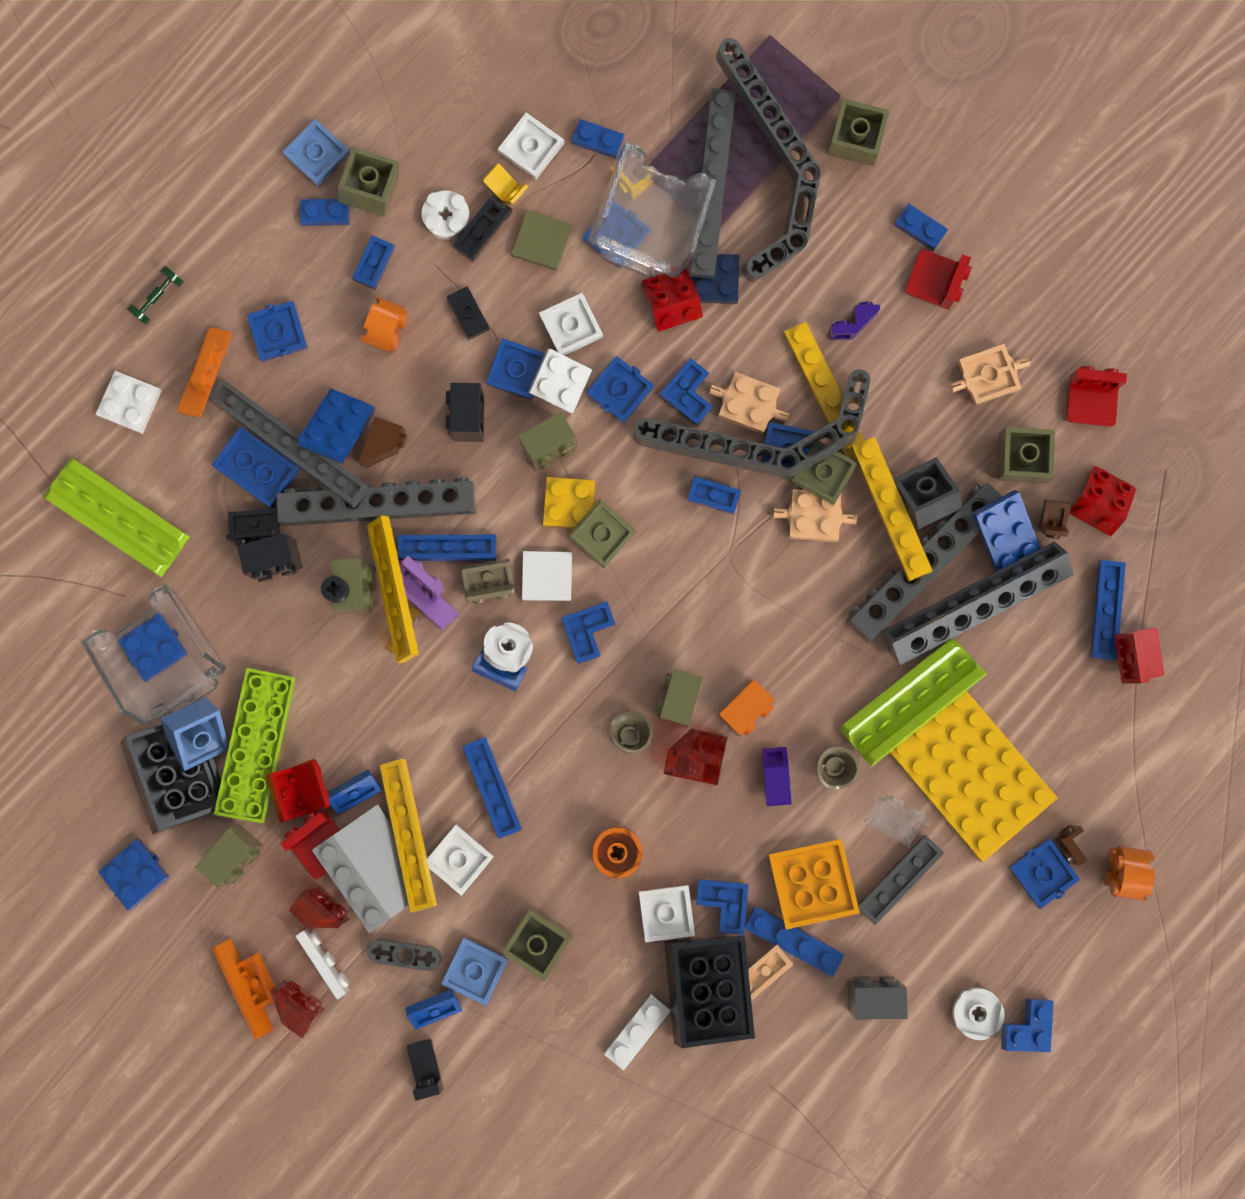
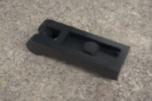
M494 195L490 196L454 243V249L474 262L503 222L509 218L513 209L508 205L504 206L499 203V199ZM494 210L498 214L496 217H494L490 214V212Z

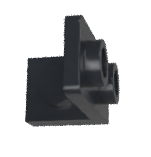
M429 1038L408 1044L407 1051L416 1087L413 1090L415 1101L441 1094L444 1087L432 1040Z

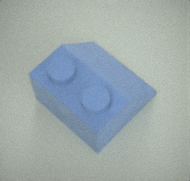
M207 697L160 718L165 736L184 771L227 751L229 748L220 710Z

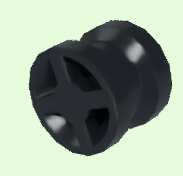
M330 576L323 581L321 592L327 600L333 603H340L348 598L350 588L345 580L337 576Z

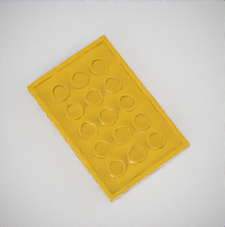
M967 691L890 752L891 756L981 862L989 858L1058 799Z

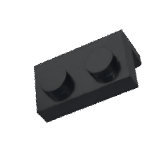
M277 508L228 512L229 534H226V539L234 542L235 546L248 543L249 541L280 535Z

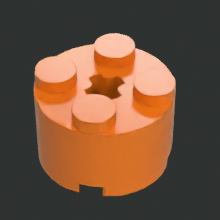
M377 296V304L373 302L363 327L367 330L366 336L361 335L360 341L388 353L390 350L395 352L400 341L398 331L400 328L405 329L409 318L407 315L408 311H405L406 307Z
M621 826L610 827L602 831L596 838L592 849L595 866L602 874L611 878H625L633 874L639 867L643 855L642 845L638 836L630 829ZM613 846L623 847L622 858L612 857Z
M1121 846L1111 847L1108 854L1110 871L1105 872V886L1110 887V892L1114 897L1146 901L1145 895H1151L1155 881V868H1150V860L1154 861L1153 853L1150 850Z

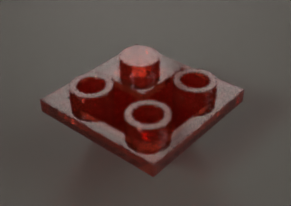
M690 729L668 749L663 774L718 786L727 737Z
M312 886L303 890L289 909V912L307 928H339L350 920L347 916L348 911L339 903L335 905L328 899L330 897L328 892L320 886L318 888Z
M284 980L271 990L281 1023L303 1039L325 1010L321 1006V1001L312 995L306 996L301 992V987L291 980L288 982Z

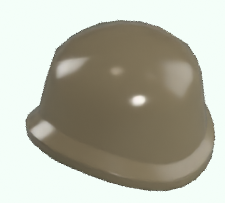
M631 711L618 715L612 721L609 735L613 744L619 750L625 753L636 754L644 751L649 746L653 737V728L650 720L645 715Z
M832 746L821 753L817 762V776L825 787L829 789H842L852 785L857 780L860 773V764L857 757L849 749L842 746Z

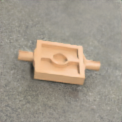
M1005 344L959 359L957 363L962 373V380L949 383V388H952V393L966 389L974 406L1020 391L1022 388L1017 377V370L1029 367V358L1026 356L1014 361L1009 356Z
M735 372L731 384L726 389L712 384L709 392L711 395L722 398V407L718 418L762 435L772 418L786 423L789 413L776 409V400L780 388Z
M793 489L789 508H774L773 518L788 519L789 539L837 543L839 541V528L841 524L856 525L857 514H842L841 494L833 506L805 490Z

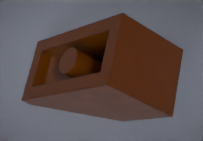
M375 417L358 463L362 467L368 468L398 454L399 449L405 446L407 434H405L406 431L403 426Z

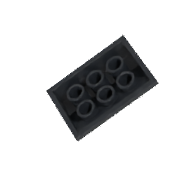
M163 725L125 736L120 741L153 835L214 813L221 778L213 758L184 771L165 736Z
M745 935L665 941L674 1044L683 1049L754 1039L755 1033Z

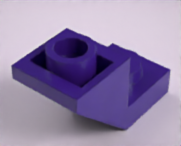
M869 301L860 302L859 305H855L852 311L853 324L845 320L835 322L829 329V340H853L877 316L880 311V305H873V302Z
M787 747L763 748L762 759L766 805H792Z

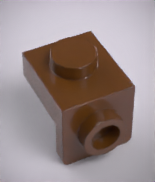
M1044 499L1039 528L1046 537L1052 539H1059L1060 536L1068 537L1069 531L1066 526L1071 506L1068 501Z
M1068 825L1059 832L1061 836L1055 839L1062 850L1060 852L1069 864L1072 863L1078 866L1087 861V858L1073 840L1084 832L1082 826Z

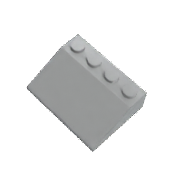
M378 804L312 850L369 934L409 905L393 827Z

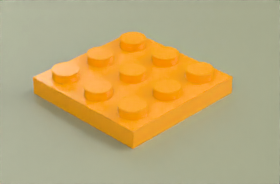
M842 839L768 855L785 930L860 914Z

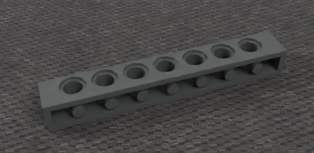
M455 478L454 482L447 483L443 479L430 480V484H420V481L405 482L406 485L396 486V483L393 482L382 483L381 487H372L371 484H366L370 490L358 505L352 509L348 508L347 502L331 490H323L322 487L308 488V492H299L298 489H285L284 493H277L278 523L282 526L372 521L379 516H389V519L477 514L475 484L473 481H469V478ZM449 491L456 492V498L452 502L444 501V496ZM431 493V501L426 504L420 503L422 494ZM399 495H407L405 504L396 505V498ZM376 496H382V504L378 507H373L371 504L372 499ZM327 499H333V507L329 510H324V502ZM305 500L309 501V508L304 512H300V503Z
M988 482L982 487L977 484L968 493L971 498L965 504L962 502L963 508L953 512L954 515L948 521L943 518L934 527L937 532L931 538L926 535L920 541L925 554L931 559V573L914 579L913 584H907L903 579L904 571L902 567L897 572L892 570L883 578L885 584L880 589L877 587L872 589L866 596L868 601L863 606L858 604L849 613L851 618L847 623L867 643L872 641L979 533L972 515V504H977L982 508L1002 497ZM955 521H960L964 524V532H958L955 529ZM938 538H944L947 541L948 548L946 550L939 548L937 544ZM887 589H893L897 593L896 601L893 602L887 599ZM870 606H875L880 610L878 619H874L869 615Z
M1054 541L886 628L882 633L889 653L901 665L1073 576L1068 552Z

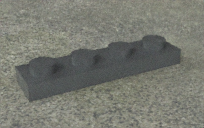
M924 835L858 904L859 910L876 925L934 865L944 852L927 835Z

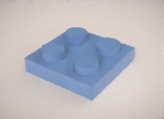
M314 119L282 153L319 187L351 152L320 122Z
M463 937L441 984L487 1006L509 958Z

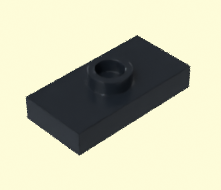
M468 286L447 296V300L468 340L490 330Z

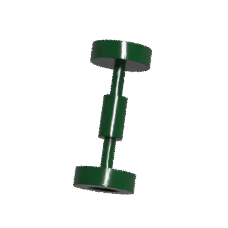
M166 266L160 272L167 279L160 287L156 286L146 298L147 302L139 310L133 304H130L127 308L130 313L145 325L149 323L150 319L144 312L151 304L154 305L165 293L163 290L167 285L173 282L176 286L180 287L184 282Z

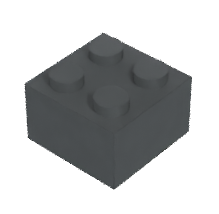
M937 457L893 478L908 515L918 530L963 508L959 488Z
M856 976L854 981H848L849 1012L856 1020L908 1019L907 987L899 980H896L894 976H880V980H870L868 976Z

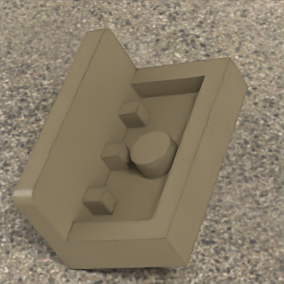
M510 558L461 567L466 602L482 603L488 598L493 597L505 599L515 593Z

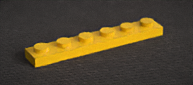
M804 322L784 331V336L827 423L830 424L839 417L843 395L807 322ZM843 426L841 428L846 433L854 431L850 426ZM860 429L856 440L840 449L843 455L851 459L855 458L851 449L852 445L865 441Z
M873 437L852 445L851 449L908 582L931 573L932 568L876 438Z
M379 516L367 525L396 663H405L419 654L418 645L415 639L389 516Z
M399 759L379 765L410 912L435 907L437 903L406 759Z

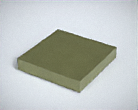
M527 210L512 251V257L557 271L572 230V224Z
M818 441L811 446L807 455L811 456L827 447V445ZM837 451L794 476L791 483L834 506L856 469L858 462Z
M599 499L567 536L602 568H605L636 531L604 501Z

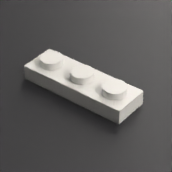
M307 928L296 935V938L336 999L338 1000L349 992L348 979L342 972L338 973L334 966L336 962L333 956L328 951L325 952L321 947L322 940L317 932Z
M651 993L606 1049L604 1055L624 1071L671 1009Z

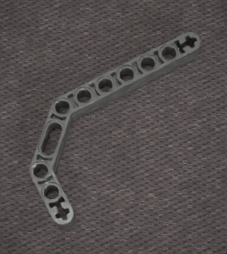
M727 38L721 42L716 53V60L794 179L784 236L753 256L743 268L745 278L751 282H756L798 255L807 246L821 170L739 42L733 38ZM736 70H744L747 74V77H739L736 73ZM750 90L758 91L760 98H753L750 95ZM763 111H771L773 113V118H766L763 114ZM776 131H784L787 139H780ZM790 151H796L800 159H792ZM803 171H809L813 176V180H806L803 176ZM800 194L808 198L804 224L797 223L794 218L798 195ZM791 237H795L799 240V248H795L791 245ZM770 251H777L781 256L780 261L773 260L770 256ZM763 261L765 265L759 271L753 272L751 270L753 266L756 267Z
M862 369L851 372L848 377L838 419L787 449L649 418L639 419L635 423V438L639 445L782 478H792L856 440L869 391L870 376ZM857 382H861L859 393L855 392ZM850 403H855L859 406V408L856 410H851L847 407V405ZM843 426H850L854 431L846 433L841 428ZM645 430H649V432H646L645 435H642V434H641V433H645ZM667 434L675 436L672 441L663 440V437ZM823 438H829L833 441L832 444L811 456L803 453L804 449ZM691 439H695L699 442L696 446L690 447L686 444ZM715 444L723 447L718 452L710 450ZM743 450L746 452V455L737 457L734 455V452ZM767 455L770 457V460L762 463L758 460V457ZM790 460L794 463V466L785 468L782 466V463Z

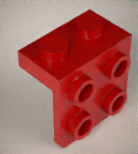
M921 250L905 288L906 294L949 310L954 302H959L964 289L960 288L963 280L967 281L972 267L968 266L971 257L962 254L958 261H954L933 252Z
M685 267L652 276L641 282L652 309L655 327L658 332L703 317L699 294Z
M1081 366L1074 371L1069 379L1067 421L1075 424L1104 427L1114 426L1117 417L1118 391L1120 387L1126 384L1127 373H1119V370L1114 368L1100 371L1095 370V367Z
M1094 466L1090 470L1082 493L1070 506L1069 514L1112 536L1126 520L1136 489L1128 482Z
M315 759L265 775L280 823L311 814L330 805L329 794L325 789L322 779V771Z
M314 811L304 819L306 824L299 829L296 826L283 835L286 839L280 843L285 851L292 850L314 879L321 878L327 871L312 850L340 831V828L327 811L320 812L319 814Z

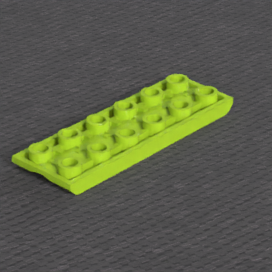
M70 457L57 478L43 495L46 500L161 577L164 576L190 539V536L73 457Z
M954 638L950 639L844 723L839 730L866 762L873 767L983 679L987 673Z
M246 668L214 815L264 824L271 793L265 775L276 771L295 677Z

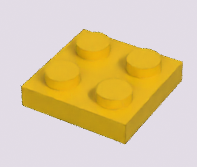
M547 477L543 526L573 529L594 505L595 480Z

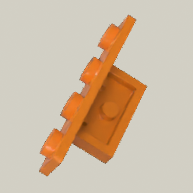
M212 327L208 329L177 409L180 414L198 418L202 416L232 337L230 331Z
M231 939L213 947L214 955L253 1038L256 1040L272 1031L273 1026L264 1006L280 999V996L260 953L242 961Z

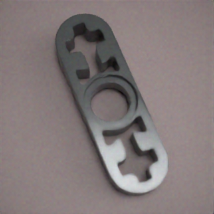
M384 939L375 940L370 944L367 951L369 959L374 963L426 971L435 969L441 961L439 950L433 946ZM380 944L383 950L390 951L392 950L391 946H395L392 953L393 960H389L391 954H383L378 958L377 953L373 952V949H376ZM399 949H409L411 959L407 962L400 961L397 955ZM416 949L420 950L418 955L426 956L428 952H432V957H435L436 961H432L430 965H427L425 959H418V964H414Z

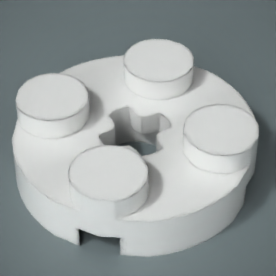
M444 190L429 194L422 208V220L427 230L434 237L442 240H451L458 237V234L469 225L470 211L463 196L453 191ZM444 210H449V213H452V216H449L447 220H443V217L440 216V213L444 212Z
M504 623L502 626L492 627L486 633L483 642L484 659L493 667L509 672H517L526 665L533 650V644L528 632L520 625L514 623ZM511 643V648L514 650L506 651L501 645Z
M972 987L962 990L955 999L952 1007V1018L955 1026L965 1036L974 1040H985L1001 1029L1004 1022V1008L991 991L981 987ZM980 1007L981 1011L984 1012V1017L980 1016L978 1020H975L972 1011Z

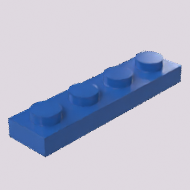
M496 534L398 535V561H403L407 556L417 561H496L497 537Z
M1098 561L1090 658L1118 660L1114 635L1120 634L1125 562Z
M487 737L462 746L498 839L522 830Z
M757 906L754 907L745 924V929L775 946L778 944L782 950L832 977L835 975L844 957L843 953L797 928L785 930L783 920Z

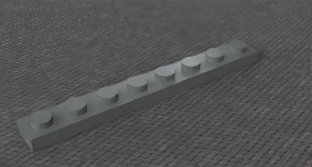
M712 88L690 276L714 279L736 95V91Z
M222 378L212 388L208 398L209 401L353 508L370 490L365 483L332 459L298 446V438L300 436Z

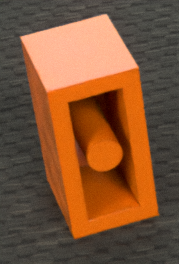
M754 679L718 716L738 736L742 733L747 736L757 726L754 721L760 715L765 718L774 709L771 704L775 699Z

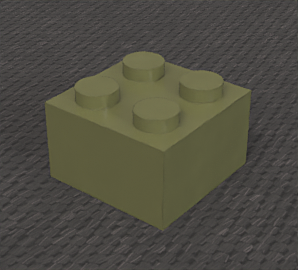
M843 98L828 155L874 166L879 154L890 110Z
M353 147L338 186L339 203L385 217L399 178V162Z
M562 412L518 436L521 446L535 470L549 468L554 464L553 460L560 456L566 458L572 455L577 447L576 436Z
M1005 427L999 432L997 481L1047 483L1054 478L1055 430Z
M361 558L330 560L331 576H337L345 580L350 588L348 598L343 602L333 603V610L342 615L371 613V607L375 606L374 592H370V582H373L374 579L372 567L369 568V564Z
M673 669L672 674L667 673L663 689L667 690L665 698L660 697L656 710L657 713H660L659 719L688 727L703 677Z
M242 826L228 828L198 862L195 868L216 887L234 884L244 874L242 869L248 863L250 865L254 863L261 855L259 850L263 845Z
M531 907L502 954L545 981L573 934Z

